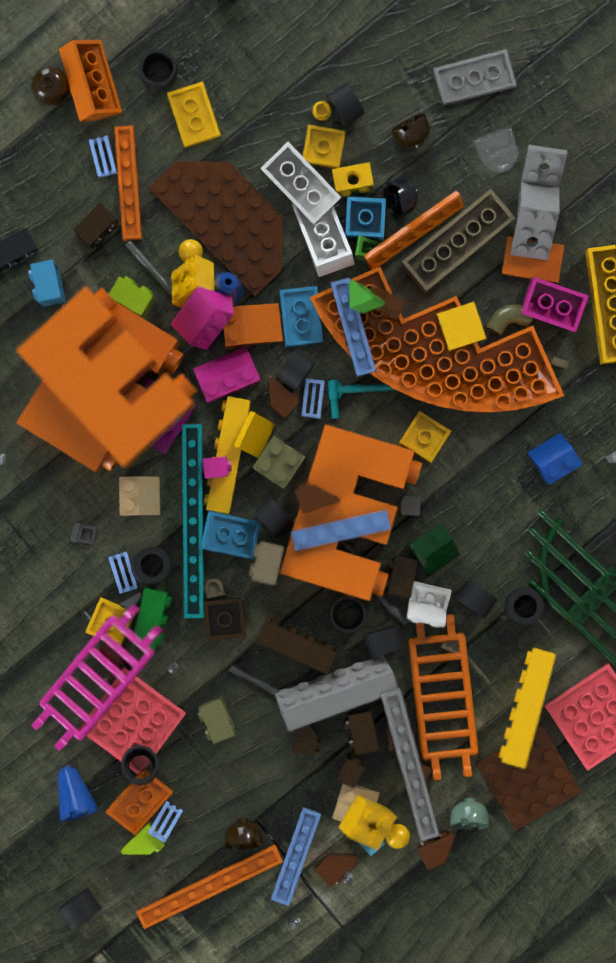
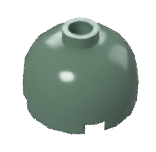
M464 798V802H460L453 807L450 816V826L453 825V828L472 830L473 827L477 826L478 830L486 829L489 827L488 812L484 805L476 802L475 798Z

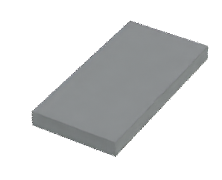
M507 49L433 68L443 106L517 86Z

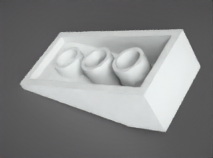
M289 142L260 168L313 224L341 198Z
M294 203L292 204L318 277L355 264L352 251L334 206L313 224Z

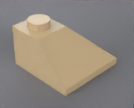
M342 783L332 819L342 822L357 794L377 803L380 792L357 785L353 789Z

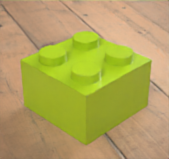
M119 276L109 293V296L114 301L143 319L147 317L156 301L151 290L144 286L141 288L137 287L135 281L127 276L124 279Z

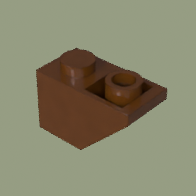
M271 376L269 378L271 408L286 420L299 405L300 400L298 398L300 396L293 389L288 391L284 387L285 383Z
M444 830L439 832V836L434 839L419 842L420 845L417 848L427 871L446 862L455 838L452 831Z
M328 853L314 867V871L331 887L334 883L338 885L344 879L343 874L347 870L351 871L356 867L358 855L355 853Z

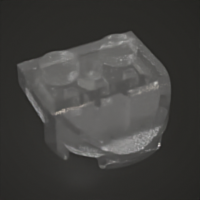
M506 127L474 139L479 159L486 168L496 173H502L514 166L513 164L519 156V148L516 146L511 127Z

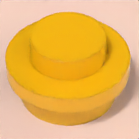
M319 101L313 106V115L316 119L323 121L330 117L332 110L327 102Z

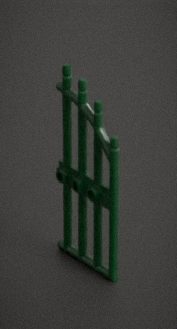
M540 509L537 514L541 519H544L551 529L546 538L533 527L528 531L542 545L540 559L529 549H526L524 555L539 568L541 586H538V583L532 579L528 584L616 667V657L582 626L591 617L616 641V631L595 612L604 603L616 615V604L608 598L616 589V569L611 565L608 569L603 567L561 527L564 521L560 517L555 521L544 510ZM556 533L601 574L595 583L591 582L551 544ZM548 553H551L588 588L581 597L546 565ZM548 578L575 602L568 611L550 596Z

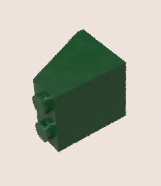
M438 523L407 544L428 576L460 555L453 538L442 523Z

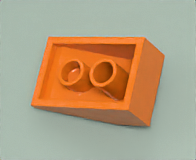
M278 303L233 307L234 315L224 326L227 349L283 342Z

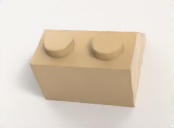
M119 477L120 516L160 515V477Z

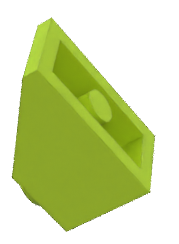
M149 822L120 852L122 854L151 855L154 851L158 853L165 844L148 833L153 825Z

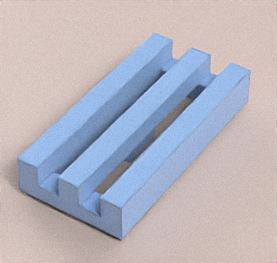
M108 136L89 140L98 178L116 174L117 171ZM102 142L106 144L112 168L110 171H108ZM94 144H98L105 172L101 173Z
M306 379L301 417L320 419L325 381ZM309 383H313L310 412L306 413ZM320 384L317 414H313L316 386Z
M128 552L108 557L119 593L137 589L138 584L131 571ZM121 557L125 558L133 586L129 585ZM114 559H117L119 568L126 587L124 589L122 587Z
M166 801L148 833L165 843L183 810H177L175 805L171 806ZM167 809L169 813L167 814L158 832H155V827L157 826L162 815ZM175 814V818L173 819L171 825L169 826L167 832L163 837L160 834L162 833L164 827L169 821L171 815Z

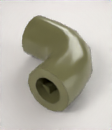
M506 305L495 311L486 323L485 328L495 335L502 336L509 324L517 323L528 328L534 318L521 314L522 305Z

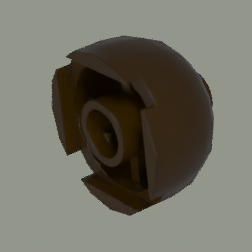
M42 67L32 78V92L36 99L44 105H59L69 95L70 87L67 76L57 67Z
M424 113L414 115V119H406L392 128L391 133L394 139L402 147L409 148L413 146L414 149H417L425 144L424 140L430 133V125Z
M247 818L236 819V823L231 824L225 832V849L232 850L231 846H236L237 850L257 848L258 844L263 846V837L259 826L253 822H248Z

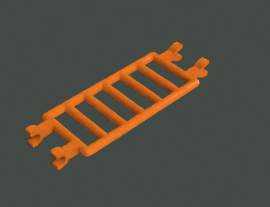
M446 614L447 634L425 636L424 623L421 622L415 623L417 637L408 640L421 759L424 761L431 760L433 780H441L439 759L462 757L464 777L472 776L470 756L478 754L466 637L464 633L455 632L454 614ZM458 641L459 652L417 657L416 645ZM453 660L461 661L462 671L419 675L418 664ZM463 679V691L422 695L421 683ZM465 698L466 710L424 714L423 703ZM467 717L468 729L426 733L425 722ZM469 737L470 748L428 753L427 741Z

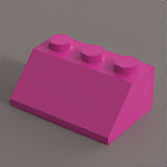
M531 276L521 314L576 332L589 296Z
M197 286L171 322V326L189 345L207 350L234 315L232 297Z
M247 347L193 368L208 404L261 382Z

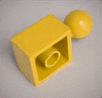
M193 239L185 240L180 244L178 249L179 257L185 263L171 274L172 304L180 308L183 307L197 286L215 291L214 263L202 258V246Z
M357 794L338 827L347 837L375 850L379 849L385 838L388 845L395 849L404 848L410 840L409 830L404 825H393L397 818L395 814L387 807Z

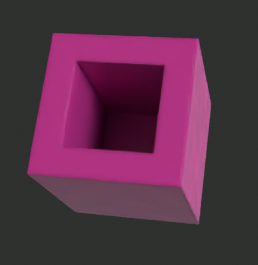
M226 456L203 459L205 479L226 477L232 471L231 460H227Z

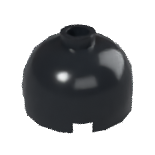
M402 178L385 182L387 187L383 188V197L386 199L387 209L391 207L394 212L391 215L395 218H400L410 214L417 205L419 196L417 188L408 180Z

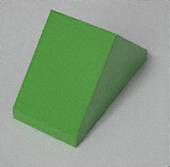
M358 236L355 259L366 261L364 255L381 244V242Z
M354 280L350 281L351 309L363 314L384 306L385 302L366 286Z

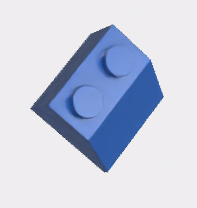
M561 433L527 452L547 485L552 484L583 465L572 446Z

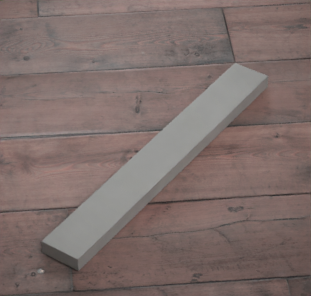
M398 688L381 693L420 841H425L437 837L439 832L401 690Z

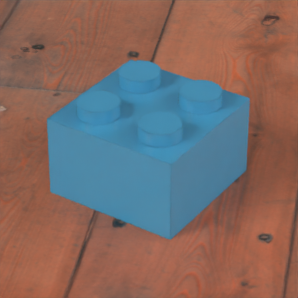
M347 197L346 239H358V236H363L372 240L383 241L386 199Z
M53 259L30 264L31 270H28L30 280L35 285V288L32 289L34 299L43 307L66 302L58 264Z

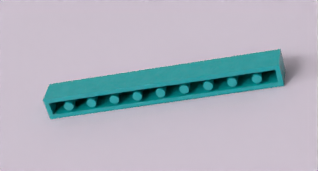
M182 424L184 618H204V549H200L204 534L203 425Z

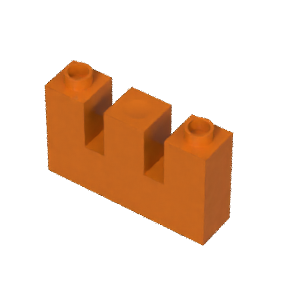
M85 287L16 351L119 464L128 469L196 406L190 397L197 390L182 374L173 381L166 373L139 399L131 404L122 394L156 364V361L127 330L118 336L95 359L91 361L83 351L117 321L110 312L118 304L103 288L93 294Z
M119 303L110 312L117 321L83 351L92 361L127 330L156 361V364L149 370L160 377L165 370L173 374L184 357V354L178 351L181 344L177 339ZM42 381L16 423L94 472L100 474L103 468L111 472L118 464V461L54 391ZM135 382L122 395L133 404L147 389Z
M325 424L308 482H310V485H316L339 497L340 502L306 513H302L300 507L293 531L387 510L390 527L392 528L398 507L354 494L359 477L401 490L404 489L405 482L416 485L422 463L412 460L415 451ZM391 529L358 537L387 545ZM291 535L280 574L369 601L372 593L380 596L383 595L389 574L379 571L381 563L337 550L339 541L295 551Z

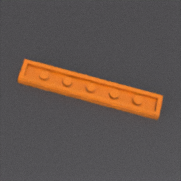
M134 126L114 127L122 239L123 241L142 240Z
M457 191L453 192L366 253L364 258L369 269L378 268L461 210L464 205L460 194Z

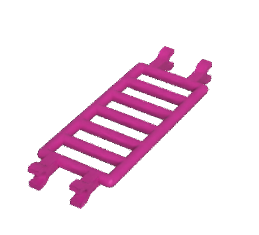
M135 605L129 607L120 620L114 615L110 616L40 700L39 705L44 711L31 726L37 731L46 723L50 716L59 722L67 732L54 745L58 751L65 748L73 736L79 741L83 740L154 656V650L149 646L163 630L156 626L152 628L144 640H141L126 626L139 611ZM113 625L145 653L139 661L107 634ZM101 639L133 667L127 676L95 648ZM89 653L121 681L116 689L111 687L84 662ZM78 667L110 695L104 703L72 676ZM66 681L98 709L92 717L60 689ZM55 695L86 723L80 731L49 704Z

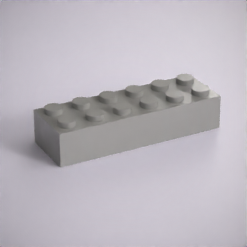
M384 655L372 657L364 662H357L345 669H338L334 673L319 676L312 681L302 682L290 689H282L275 694L287 729L291 731L382 698L381 693L398 689L392 669Z

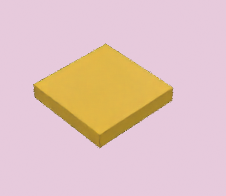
M308 125L303 158L310 165L333 169L339 168L346 131Z
M474 302L437 314L449 351L486 339Z
M250 411L234 446L259 458L275 424Z
M419 411L399 444L415 451L416 455L432 463L451 430Z
M100 597L85 633L94 636L110 616L114 615L120 620L127 611V608ZM133 618L126 625L128 628H130ZM113 625L107 632L109 636L122 646L126 636Z

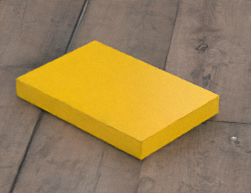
M203 82L167 93L184 148L221 137Z

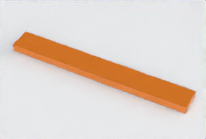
M273 844L137 910V916L143 928L146 929L283 863V859L276 844Z

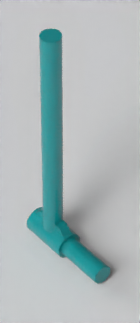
M329 380L328 391L329 400H331L332 419H339L338 400L342 393L395 391V389L385 383L342 386L338 380Z

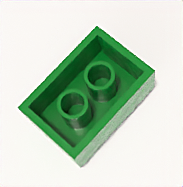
M149 587L144 588L135 628V634L141 640L145 639L152 628L156 626L161 629L166 627L168 616L165 613L166 609L170 608L172 597L169 596L170 592ZM160 633L149 647L156 650L162 646L164 634Z

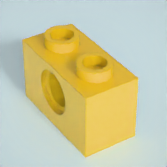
M370 162L332 169L334 188L340 197L352 195L351 192L356 191L367 193L374 187ZM356 177L358 183L351 185L348 182V178Z

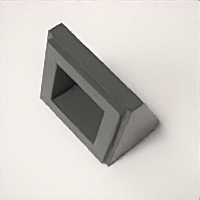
M401 496L400 515L420 516V497Z
M75 522L71 541L93 545L97 527Z
M143 593L136 594L121 603V605L126 608L132 607V605L137 607Z

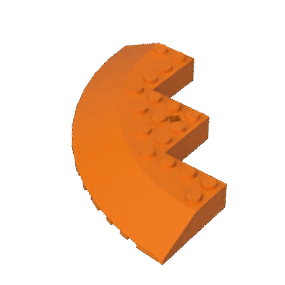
M381 267L350 279V281L354 280L368 289L374 286L392 294ZM332 288L310 297L326 328L351 357ZM457 296L403 319L400 313L397 321L388 318L376 310L363 314L360 313L376 372L370 374L391 388L416 400L460 411L501 412L541 405L564 396L533 326L483 348H480L478 343L475 342L449 351L437 314L461 306Z

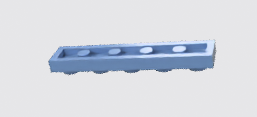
M350 278L332 282L331 287L358 377L376 372L360 313L350 308Z
M387 510L291 531L295 551L389 530L391 527Z
M305 807L302 808L271 900L289 906L321 813Z

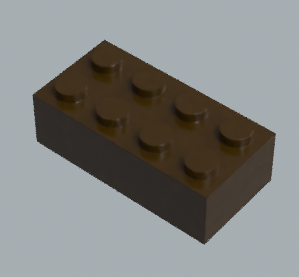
M274 618L265 621L256 641L257 643L328 674L337 654V651L334 650L335 646L324 642L322 645L316 642V637L306 634V636L298 634L300 630L289 626L287 629L281 626V621Z

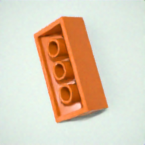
M72 40L59 48L79 121H96L122 113L102 41Z

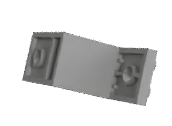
M534 145L528 146L518 192L517 222L510 255L541 260L549 259L559 216V187L567 150ZM542 163H546L549 165V167L547 169H541L539 165ZM536 237L538 240L536 242H529L528 238Z

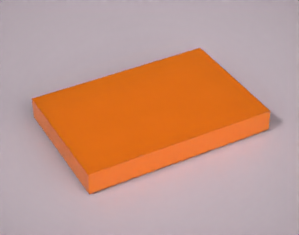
M507 237L501 275L531 279L532 276L551 283H559L564 245L552 243L549 259L541 260L510 255L513 237ZM528 239L529 242H536V240Z
M143 768L136 778H145L150 772ZM157 777L147 785L139 786L130 783L106 810V813L136 836L171 796L173 790Z

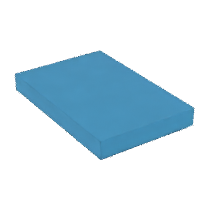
M317 286L279 290L286 347L324 343L321 319L310 300V297L318 294Z
M208 511L200 549L254 560V551L262 522Z

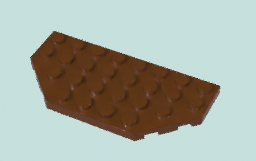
M176 161L149 187V190L240 280L242 285L254 297L282 272L283 216L230 162Z

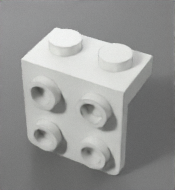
M414 581L411 598H409L407 618L415 623L422 622L433 627H445L451 590Z

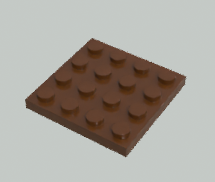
M540 725L535 730L524 769L502 763V758L499 757L501 748L476 762L514 831L581 793L543 725Z

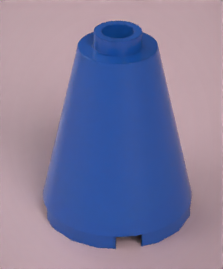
M220 272L214 275L215 292L231 296L233 307L237 306L243 297V286L240 280L228 272Z
M72 766L61 768V772L58 773L61 822L82 818L87 812L88 815L97 812L98 807L77 769L72 768Z

